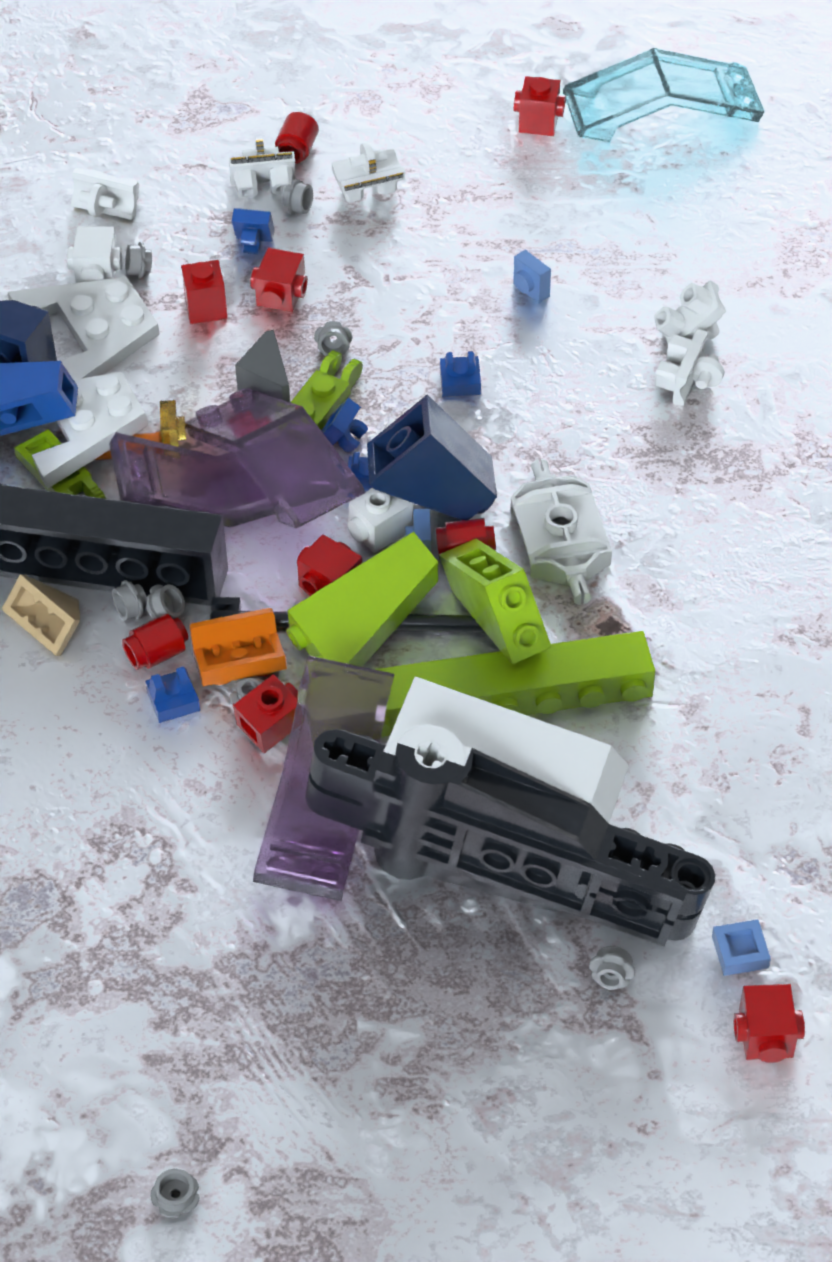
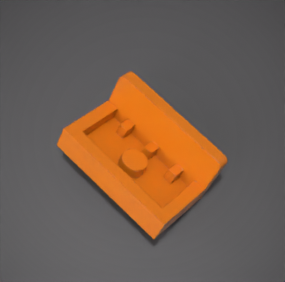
M272 608L196 622L189 626L194 659L203 687L213 684L224 685L233 680L252 676H268L273 672L287 669L285 653L277 634L275 615Z

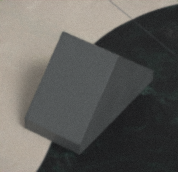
M269 330L235 364L237 391L275 410L283 412L290 403L289 382L274 330Z

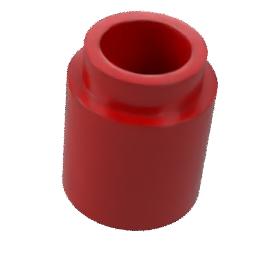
M303 112L288 114L275 140V147H278L279 153L294 151L295 165L304 161L308 157L319 133L317 122L313 117Z
M484 518L445 522L446 527L436 528L438 555L473 539H478L493 550H496L494 525L485 526Z
M165 613L129 631V636L122 639V646L128 660L136 670L143 667L150 669L184 652L186 649L185 641L189 640V636L184 624L178 617L173 619L169 614Z

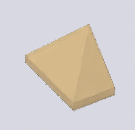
M22 574L19 575L1 609L55 656L62 655L80 622L79 599Z

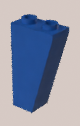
M61 361L0 363V436L75 416L78 386Z

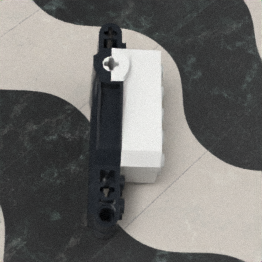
M418 677L413 679L386 745L378 743L372 737L356 735L339 729L327 730L321 733L315 740L305 795L308 807L320 816L362 830L361 843L375 848L374 852L377 862L385 872L395 878L411 880L427 876L546 910H563L664 947L668 939L682 940L692 934L715 883L713 866L701 856L685 851L676 844H665L642 836L633 829L620 828L609 824L629 767L627 762L610 744Z

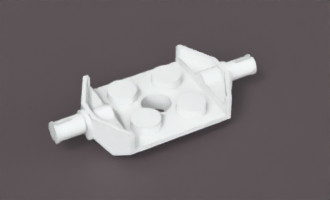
M541 459V467L539 460H535L531 464L535 481L523 483L511 496L510 512L515 513L530 561V576L539 580L569 585L574 603L581 605L582 597L583 604H586L591 600V594L589 593L586 581L611 565L612 549L589 483L575 475L556 477L555 474L551 475L547 460ZM557 517H564L570 523L558 525L551 520Z

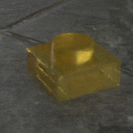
M176 400L160 401V432L164 457L180 456L179 440H187L185 416H177Z

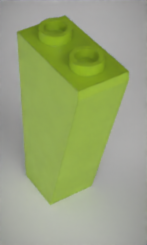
M413 531L287 610L289 628L286 629L288 637L299 651L305 649L311 656L312 660H310V663L318 677L359 672L438 582V561Z
M473 539L439 554L453 594L511 664L520 662L552 647L526 573L522 567L478 539Z

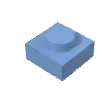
M525 249L514 256L513 284L520 292L541 303L550 297L551 268Z
M413 509V526H405V535L407 536L414 531L431 552L430 509Z
M758 919L713 927L712 939L724 976L769 968L771 957Z

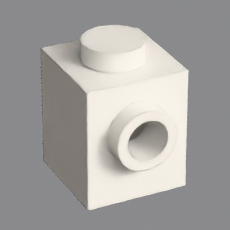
M77 226L74 247H68L67 266L68 269H74L76 283L115 278L116 270L122 269L123 256L122 248L117 247L114 227Z
M371 488L349 502L348 530L357 542H363L373 553H376L404 536L405 526H413V503Z

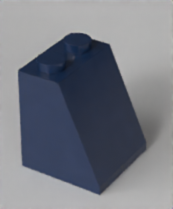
M428 395L424 396L367 443L369 485L377 491L460 520H469L477 513H484L497 498L492 456Z

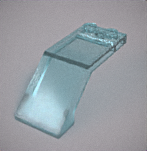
M652 48L565 85L562 90L563 94L566 95V103L578 137L609 143L617 128L670 106L758 123L765 113L746 66L737 62L727 63L658 48Z

